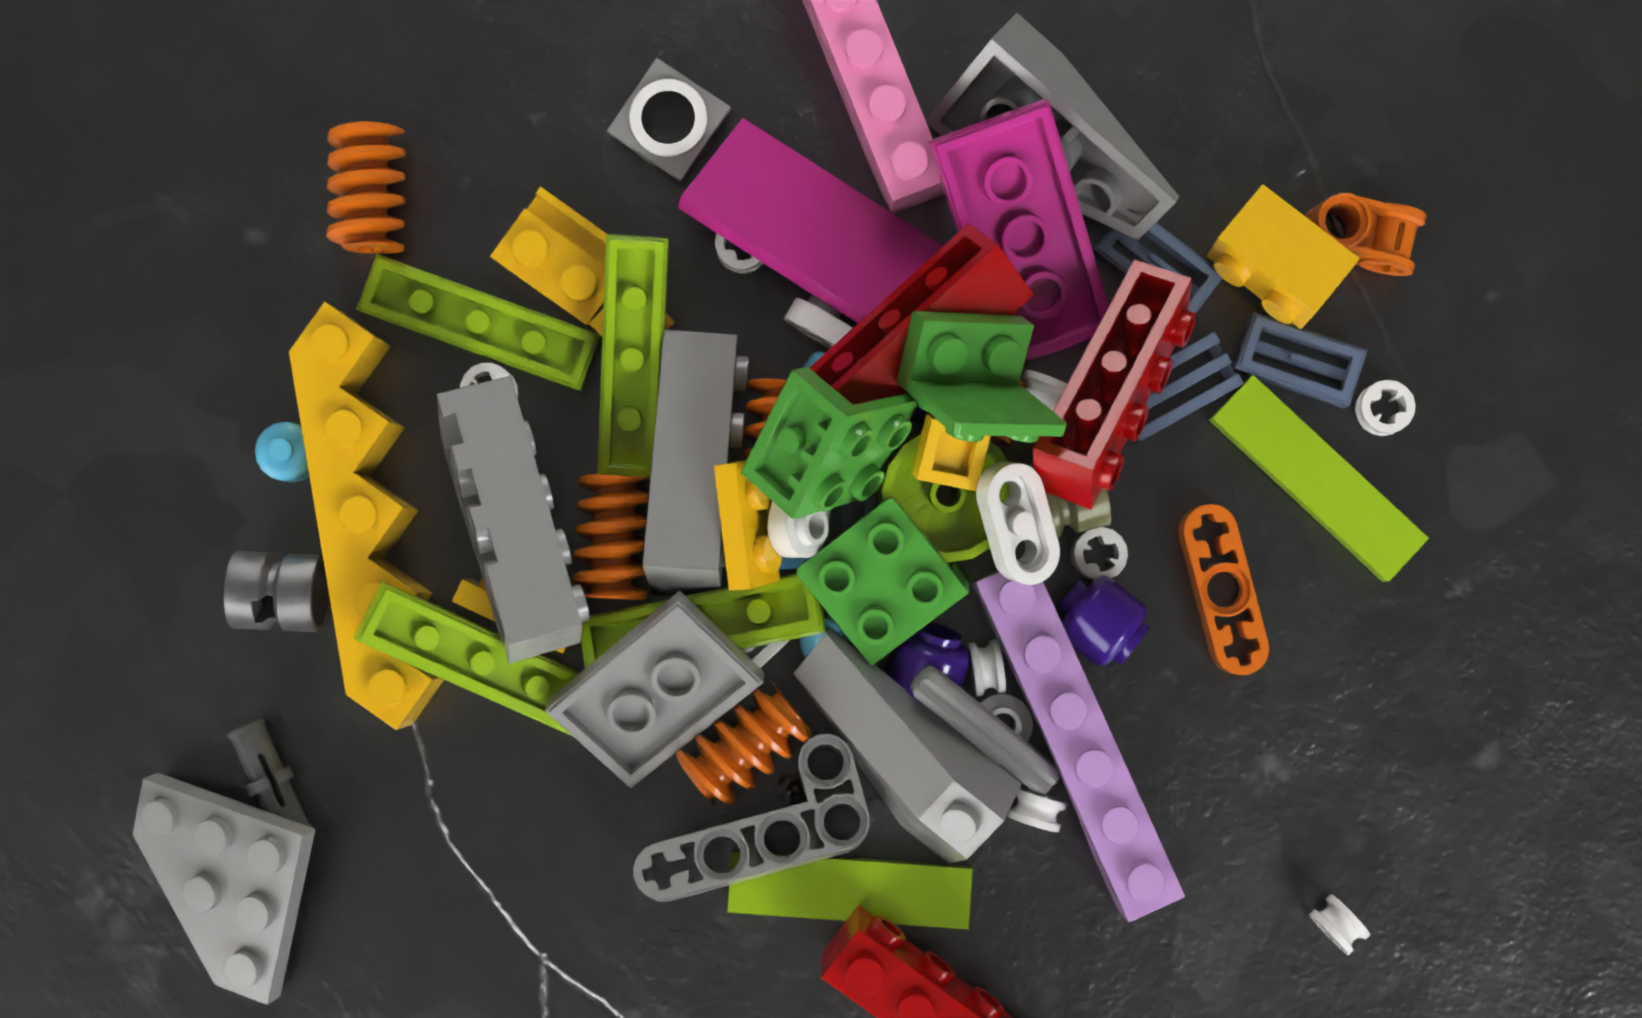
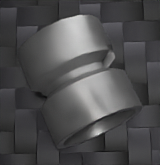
M236 551L231 556L224 582V610L227 623L231 628L270 630L275 621H278L283 631L321 632L323 630L330 609V597L323 555L288 553L282 562H279L273 552Z

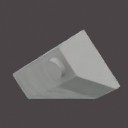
M1016 13L987 43L928 116L926 123L939 135L943 136L1042 99L1048 100L1081 213L1139 240L1176 203L1179 195L1064 54L1023 17Z
M829 629L793 674L836 735L848 744L855 762L899 824L947 864L968 859L1005 821L1022 783L928 707L913 698L901 685L875 664L871 666L859 651L833 630Z

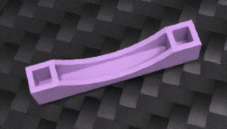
M998 570L971 581L970 584L995 639L999 641L1000 648L1050 750L1075 808L1092 855L1117 910L1128 922H1131L1184 898L1183 890L1044 582L1034 585L1022 584L1007 579Z

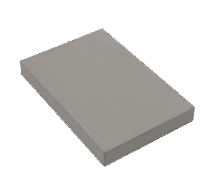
M678 591L547 700L545 711L627 786L632 788L764 683V671L681 591Z

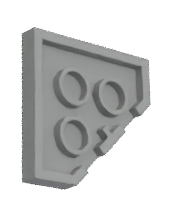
M160 773L143 778L132 835L214 985L266 1005L279 998L283 987L315 828Z

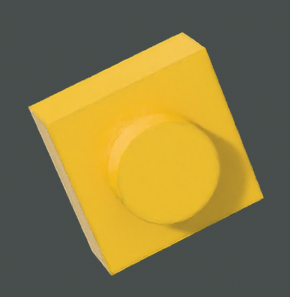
M926 414L912 475L917 480L976 491L991 436H984L983 440L979 442L956 439L945 431L946 427L933 415Z

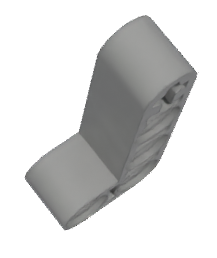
M818 734L810 738L802 746L798 757V776L805 798L804 803L664 840L644 848L636 857L633 866V878L638 889L650 899L659 902H670L842 855L856 849L867 835L870 819L854 757L848 744L838 736ZM819 750L832 751L839 756L842 762V771L831 780L818 779L808 768L810 756ZM835 808L850 810L858 821V831L854 837L848 840L832 838L824 828V817L827 813ZM777 824L792 826L800 837V844L797 850L786 857L773 855L764 844L766 832ZM718 840L731 841L740 850L738 865L728 873L713 872L706 865L705 855L707 849ZM694 846V862L703 877L702 881L691 883L692 875L689 870L673 874L670 877L671 887L664 890L656 881H647V873L655 870L656 858L664 856L670 865L685 863L688 860L683 850Z

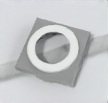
M656 57L608 128L607 133L635 151L645 161L659 167L682 183L697 159L707 150L714 134L730 112L731 106ZM658 92H678L684 95L694 108V126L689 135L677 143L664 144L657 142L643 128L641 120L643 107L647 100Z

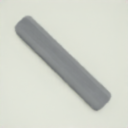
M926 666L913 679L910 687L915 698L1034 793L1044 795L1058 782L1060 773L1051 760L936 667Z

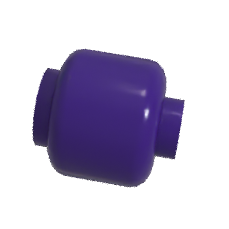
M1107 576L1096 578L1089 587L1078 580L1057 606V609L1066 615L1062 620V624L1072 647L1098 666L1109 664L1112 660L1121 665L1150 629L1143 622L1147 613L1146 606Z
M930 622L891 651L885 673L915 698L910 687L911 683L926 666L936 667L962 688L971 657L967 648L961 644L962 637L958 632L949 627Z

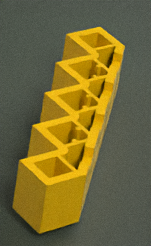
M324 301L289 350L345 693L395 730H399L413 725L444 679L360 643L353 636L382 580L426 601L433 594L430 590L385 560L419 510L371 477L405 427L367 402L357 393L391 345L344 312Z

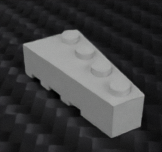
M664 330L643 568L651 595L674 596L678 591H681L687 596L723 588L726 562L714 465L732 463V449H743L745 413H735L736 392L747 393L749 356H739L736 334Z
M511 376L438 393L437 403L441 445L508 664L579 644L581 641L582 622L590 620L586 598L580 584L571 586L565 566L572 563L568 542L562 528L555 530L550 510L554 509L551 490L545 474L539 475L534 458L536 446L528 421L523 419Z

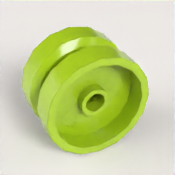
M918 430L909 435L898 448L893 450L882 470L884 472V480L875 492L877 505L889 496L895 497L947 563L973 559L990 549L977 504L976 491L953 487L950 494L954 502L947 506L940 503L936 497L937 489L941 484L917 480L912 475L922 430ZM989 441L981 475L992 464L1008 461L1002 450L991 441ZM1007 482L1001 486L999 492L1001 502L1005 501L1009 495V485Z

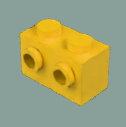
M1264 184L1260 186L1221 233L1206 255L1207 258L1214 262L1215 271L1225 281L1236 287L1245 286L1262 300L1261 304L1270 316L1284 324L1292 323L1300 330L1316 314L1360 260L1358 256Z

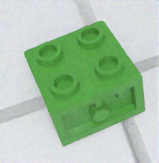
M927 311L912 312L896 382L917 401L918 407L931 413L946 427L945 431L950 436L968 442H979L983 440L984 436H1007L1016 441L1032 443L1038 441L1039 436L1062 437L1065 433L1067 423L1019 384L1034 328L1032 323L1023 316Z
M809 367L793 369L741 474L792 519L820 511L827 512L834 507L858 500L865 501L881 486L884 480V472L882 470L892 451L898 448L909 435L912 428V423L909 420L917 408V401L909 393L853 405Z
M893 496L887 497L823 546L816 555L809 557L801 563L797 569L799 578L871 666L969 593L968 573L958 561L946 562Z

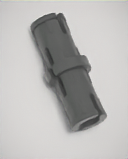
M261 718L227 733L226 736L228 740L230 739L249 781V784L244 786L248 797L255 795L261 810L312 827L289 780L294 777L290 765L283 767L264 725V719ZM258 756H259V758H260V760H261V762H262V764H263V766H264V769H265V771H266V773H267V776H266V774H265V772H264V770H263V768H262V766H261V763H260V761H259V759H258ZM272 786H273V789H274V791H275V793H276V795H277V797H278V800H279V802H280V805H279V803H278V801H277V799H276V797H275V794H274V792H273V790H272V788H271Z

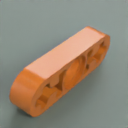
M1206 504L1194 507L1182 517L1178 527V536L1210 657L1218 668L1227 673L1236 675L1252 674L1265 664L1269 654V642L1236 520L1227 509L1219 505ZM1206 515L1210 523H1220L1222 534L1214 537L1215 550L1217 555H1224L1230 552L1231 563H1214L1201 570L1199 558H1212L1206 540L1196 541L1193 535V529L1202 526L1201 516ZM1219 572L1231 574L1239 585L1237 599L1227 607L1215 605L1207 593L1210 579ZM1245 610L1247 620L1235 621V625L1240 638L1251 639L1253 649L1244 652L1245 662L1240 664L1237 657L1226 656L1224 646L1233 643L1230 624H1221L1217 627L1215 616L1230 617Z

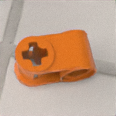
M1339 193L1312 207L1304 215L1358 256L1360 260L1356 265L1385 275L1409 276L1413 274L1415 263L1410 258L1417 227L1425 224L1427 215L1424 211L1408 205L1384 203L1356 196L1352 193ZM1327 212L1338 215L1345 226L1343 238H1337L1328 231L1325 224Z

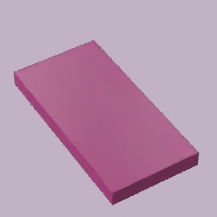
M1042 99L929 140L928 143L957 233L969 223L996 242L1034 293V296L1020 307L1015 316H1023L1034 325L1025 363L1092 339L1109 305L1049 101Z
M744 118L741 119L681 195L677 207L857 324L943 246Z

